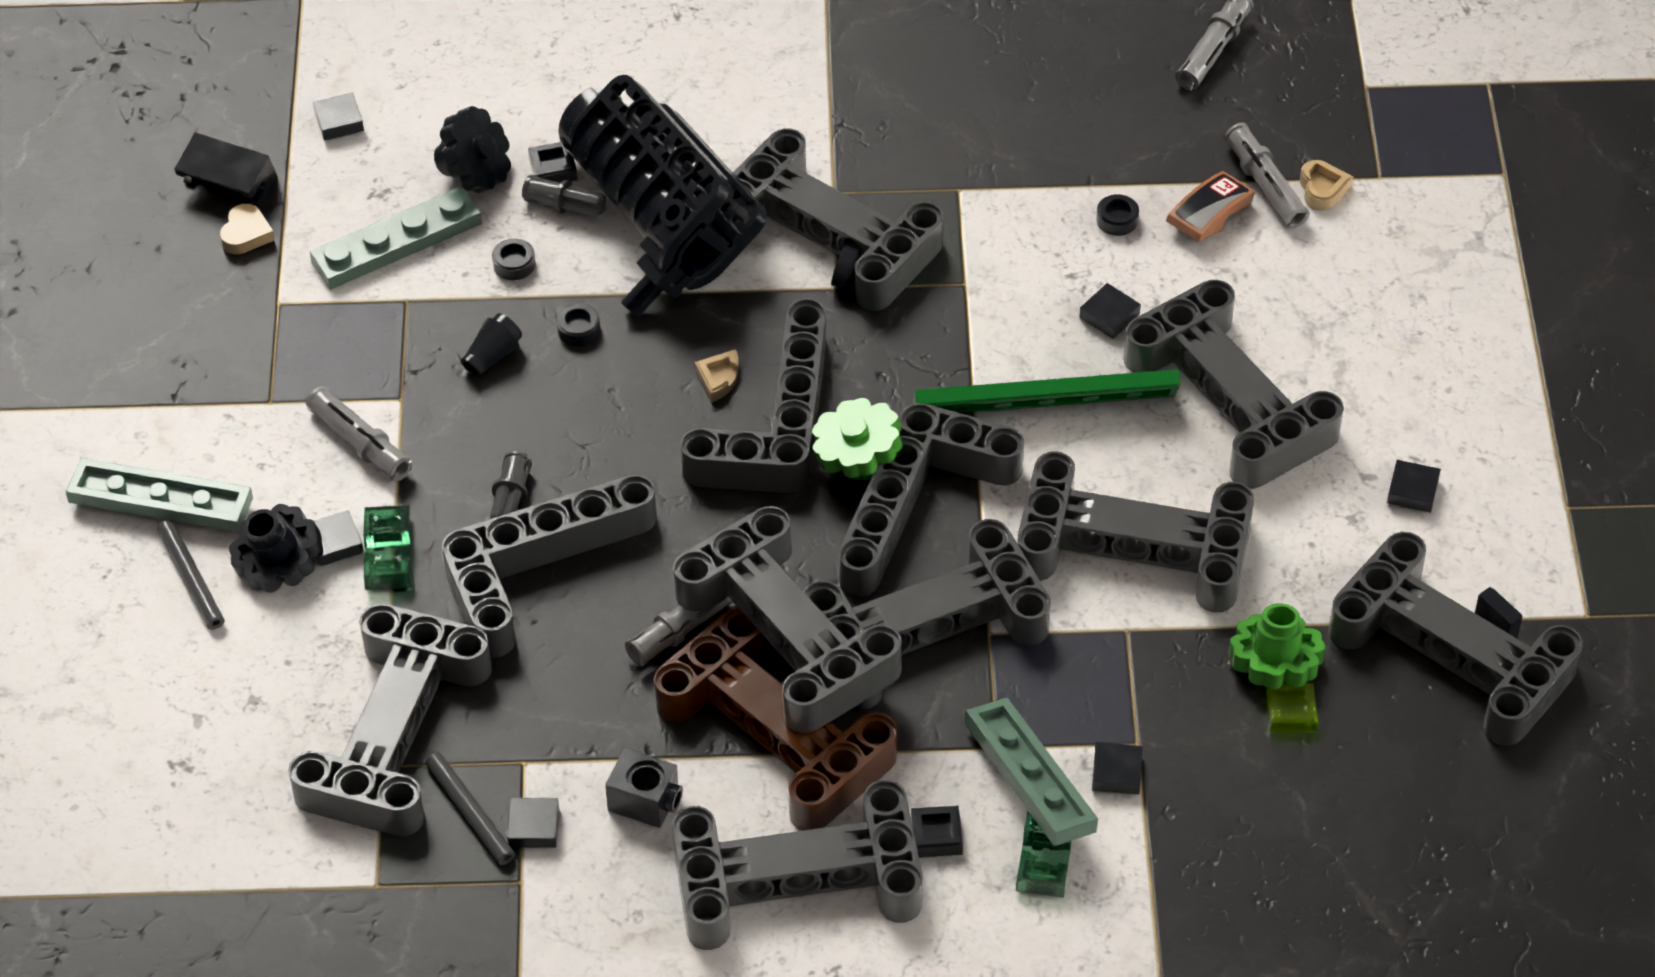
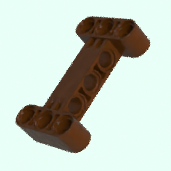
M738 607L732 608L679 650L655 672L654 689L657 713L669 722H683L710 703L796 773L788 786L789 817L793 825L802 831L824 828L858 799L871 783L878 781L895 765L897 760L896 723L888 715L875 712L861 717L844 733L831 722L810 733H799L790 729L784 721L783 684L756 664L763 653V635ZM838 771H849L848 773H838ZM809 799L816 800L815 802H804V800Z

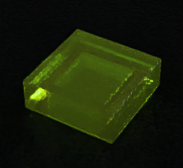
M1313 683L1304 684L1301 687L1283 684L1278 689L1266 687L1265 695L1270 733L1317 731L1318 717Z

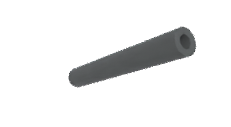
M172 520L162 521L157 526V531L207 627L211 630L220 628L224 624L225 619Z
M440 752L430 755L426 759L425 764L498 864L505 865L514 858L515 853L443 755Z

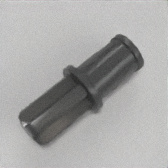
M531 174L526 177L523 184L522 198H524V201L555 207V210L561 214L571 211L596 218L603 214L606 208V196L604 194L575 187L569 180H563L559 183Z
M510 451L505 454L500 477L492 486V494L495 499L490 519L517 511L518 505L527 498L525 486L532 467L531 458L527 459L528 455L526 453Z

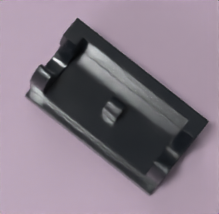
M194 132L174 169L177 176L185 177L184 183L192 185L196 179L241 193L244 197L251 199L250 204L256 206L263 202L272 184H275L278 179L269 155Z

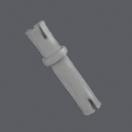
M1227 0L1221 11L1212 15L1208 21V29L1175 74V79L1181 87L1187 90H1196L1199 87L1204 76L1211 69L1227 43L1234 41L1240 33L1242 21L1254 7L1253 0Z
M1241 122L1231 126L1225 133L1224 139L1240 159L1242 171L1247 176L1253 177L1288 228L1293 229L1301 226L1309 218L1310 212L1302 204L1288 181L1272 162L1273 155L1266 146L1259 144L1246 123ZM1250 153H1253L1262 166L1261 168L1258 167ZM1271 183H1275L1284 198L1279 196Z
M324 386L317 387L309 394L306 400L307 409L315 413L337 434L355 447L357 455L364 462L374 463L395 482L402 480L408 475L412 468L411 458L389 442V436L383 430L373 429Z
M726 597L702 611L686 610L680 605L669 613L663 611L654 618V623L625 642L626 652L635 664L643 667L648 661L669 646L677 647L683 643L687 633L732 601L729 597Z

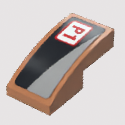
M1221 171L1186 195L1169 212L1166 222L1200 242L1221 232L1228 216L1250 206L1256 191L1226 172Z

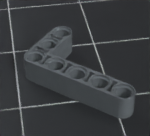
M804 298L794 301L787 310L772 431L756 432L696 428L686 432L680 441L682 476L687 483L706 488L780 493L798 492L808 485L813 458L812 447L815 442L812 428L817 423L826 350V311L822 303L814 299Z
M916 403L904 408L899 415L901 425L899 434L903 444L902 448L896 453V457L891 463L877 465V469L872 475L840 546L839 584L841 589L853 597H865L874 593L879 587L931 467L996 485L1005 486L1013 484L1020 479L1023 472L1024 439L1022 434L1008 426L928 404Z
M625 476L457 529L444 538L442 550L448 583L465 623L482 629L487 635L490 657H502L508 654L514 648L516 642L512 608L499 579L651 530L657 520L654 484L645 476Z

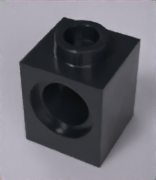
M627 748L623 749L605 784L609 812L661 828L668 812H676L683 794V786L678 785L676 764ZM652 788L649 791H642L641 789Z

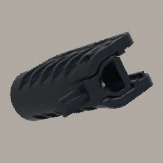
M619 75L612 79L600 93L591 87L576 96L563 112L558 128L559 139L562 145L644 238L639 245L646 253L637 261V264L646 275L621 302L637 318L663 291L676 299L685 287L688 290H694L711 283L726 270L765 226L767 212L764 206L678 112L667 104L658 103L632 77ZM623 91L634 101L630 106L622 101L620 95ZM740 206L743 209H745L748 212V215L750 216V219L746 223H744V219L735 211Z

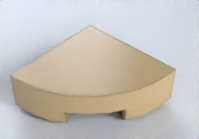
M736 349L695 362V372L711 403L726 396L738 380L739 361Z

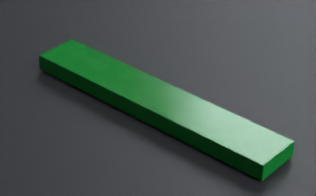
M1179 369L982 384L918 389L914 391L912 402L913 404H928L962 414L1174 397L1181 385Z

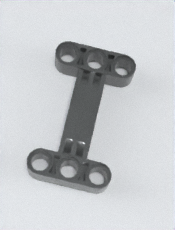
M783 128L775 131L733 172L764 206L767 217L839 256L846 245L861 251L862 256L855 264V300L863 309L878 311L889 306L942 249L943 212L940 207L931 202H917L908 207L894 221L806 173V139L798 130ZM740 206L735 211L744 219V223H746L750 219V216L748 215V212Z
M1208 280L1130 321L1125 333L1124 364L1129 370L1137 373L1157 371L1173 362L1239 432L1232 444L1229 468L1230 478L1233 482L1245 484L1250 489H1255L1333 447L1340 437L1344 406L1337 395L1328 391H1317L1292 403L1226 335L1232 326L1235 291L1232 286L1225 281Z
M1050 451L1042 454L1037 459L1018 531L1017 544L1040 581L1048 579L1054 574L1062 549L1198 573L1196 600L1202 608L1210 612L1221 613L1234 606L1237 600L1254 506V494L1245 484L1239 482L1221 484L1214 492L1210 513L1074 490L1075 464L1072 458L1062 452Z
M765 506L679 555L673 564L675 595L678 604L690 611H702L726 597L731 599L795 670L794 673L785 679L782 685L784 721L793 731L810 733L885 689L900 677L902 672L901 636L891 626L882 624L868 627L847 640L780 567L789 559L792 553L790 517L781 508Z
M995 519L980 520L971 527L969 532L968 565L853 608L839 586L830 581H815L809 584L803 591L820 610H824L822 611L823 614L847 640L873 625L884 624L891 626L901 636L902 655L996 619H1000L1009 636L1021 645H1038L1046 639L1049 633L1050 597L1009 529L1004 523ZM882 690L853 709L865 710L877 705L881 700Z
M1401 531L1394 533L1388 537L1335 596L1328 629L1331 641L1338 647L1353 650L1365 645L1379 628L1383 629L1489 694L1490 697L1483 723V731L1486 737L1500 746L1517 744L1527 735L1574 679L1583 648V640L1580 634L1566 625H1555L1546 629L1531 647L1422 582L1421 576L1426 555V545L1423 539L1411 532Z
M376 604L364 610L360 616L359 624L366 656L371 661L384 665L341 758L316 751L303 752L293 758L289 764L288 772L295 804L301 810L390 835L404 837L420 830L424 824L425 814L419 784L414 778L401 774L399 771L441 680L462 686L480 685L491 675L492 665L487 635L482 629L389 604ZM407 804L406 806L396 807L397 805Z
M881 779L871 783L866 788L863 797L862 823L719 842L716 822L713 814L708 809L701 806H688L682 808L673 818L674 855L687 936L689 941L700 949L713 950L727 942L730 936L729 906L875 886L879 908L888 920L896 923H905L916 918L922 909L923 875L907 796L903 787L892 780ZM881 809H889V810H891V811H889V812H881V811H878V810H881ZM692 835L702 836V837H699V838H688L689 836H692ZM897 849V850H899V851H898V852H887V851H885V850ZM700 875L708 876V878L705 879H695L694 877ZM900 889V890H906V891H909V892H906V893H896V892H893V891ZM706 916L715 917V919L710 921L701 920V918Z

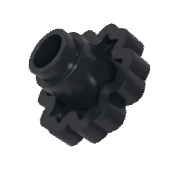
M475 106L459 110L457 114L446 117L440 130L442 141L434 151V161L437 169L445 176L460 178L462 187L466 191H474L478 194L491 190L495 185L505 182L511 169V162L505 154L509 150L510 144L506 135H504L502 125L498 122L491 123L488 111L482 108L478 109Z
M277 504L271 510L260 509L251 513L238 526L237 531L241 538L236 539L229 545L231 565L237 574L244 577L252 589H263L269 593L277 591L283 582L289 586L298 585L304 577L311 574L314 570L315 565L311 558L316 557L323 550L320 540L321 532L315 522L307 519L300 507H289L285 504Z

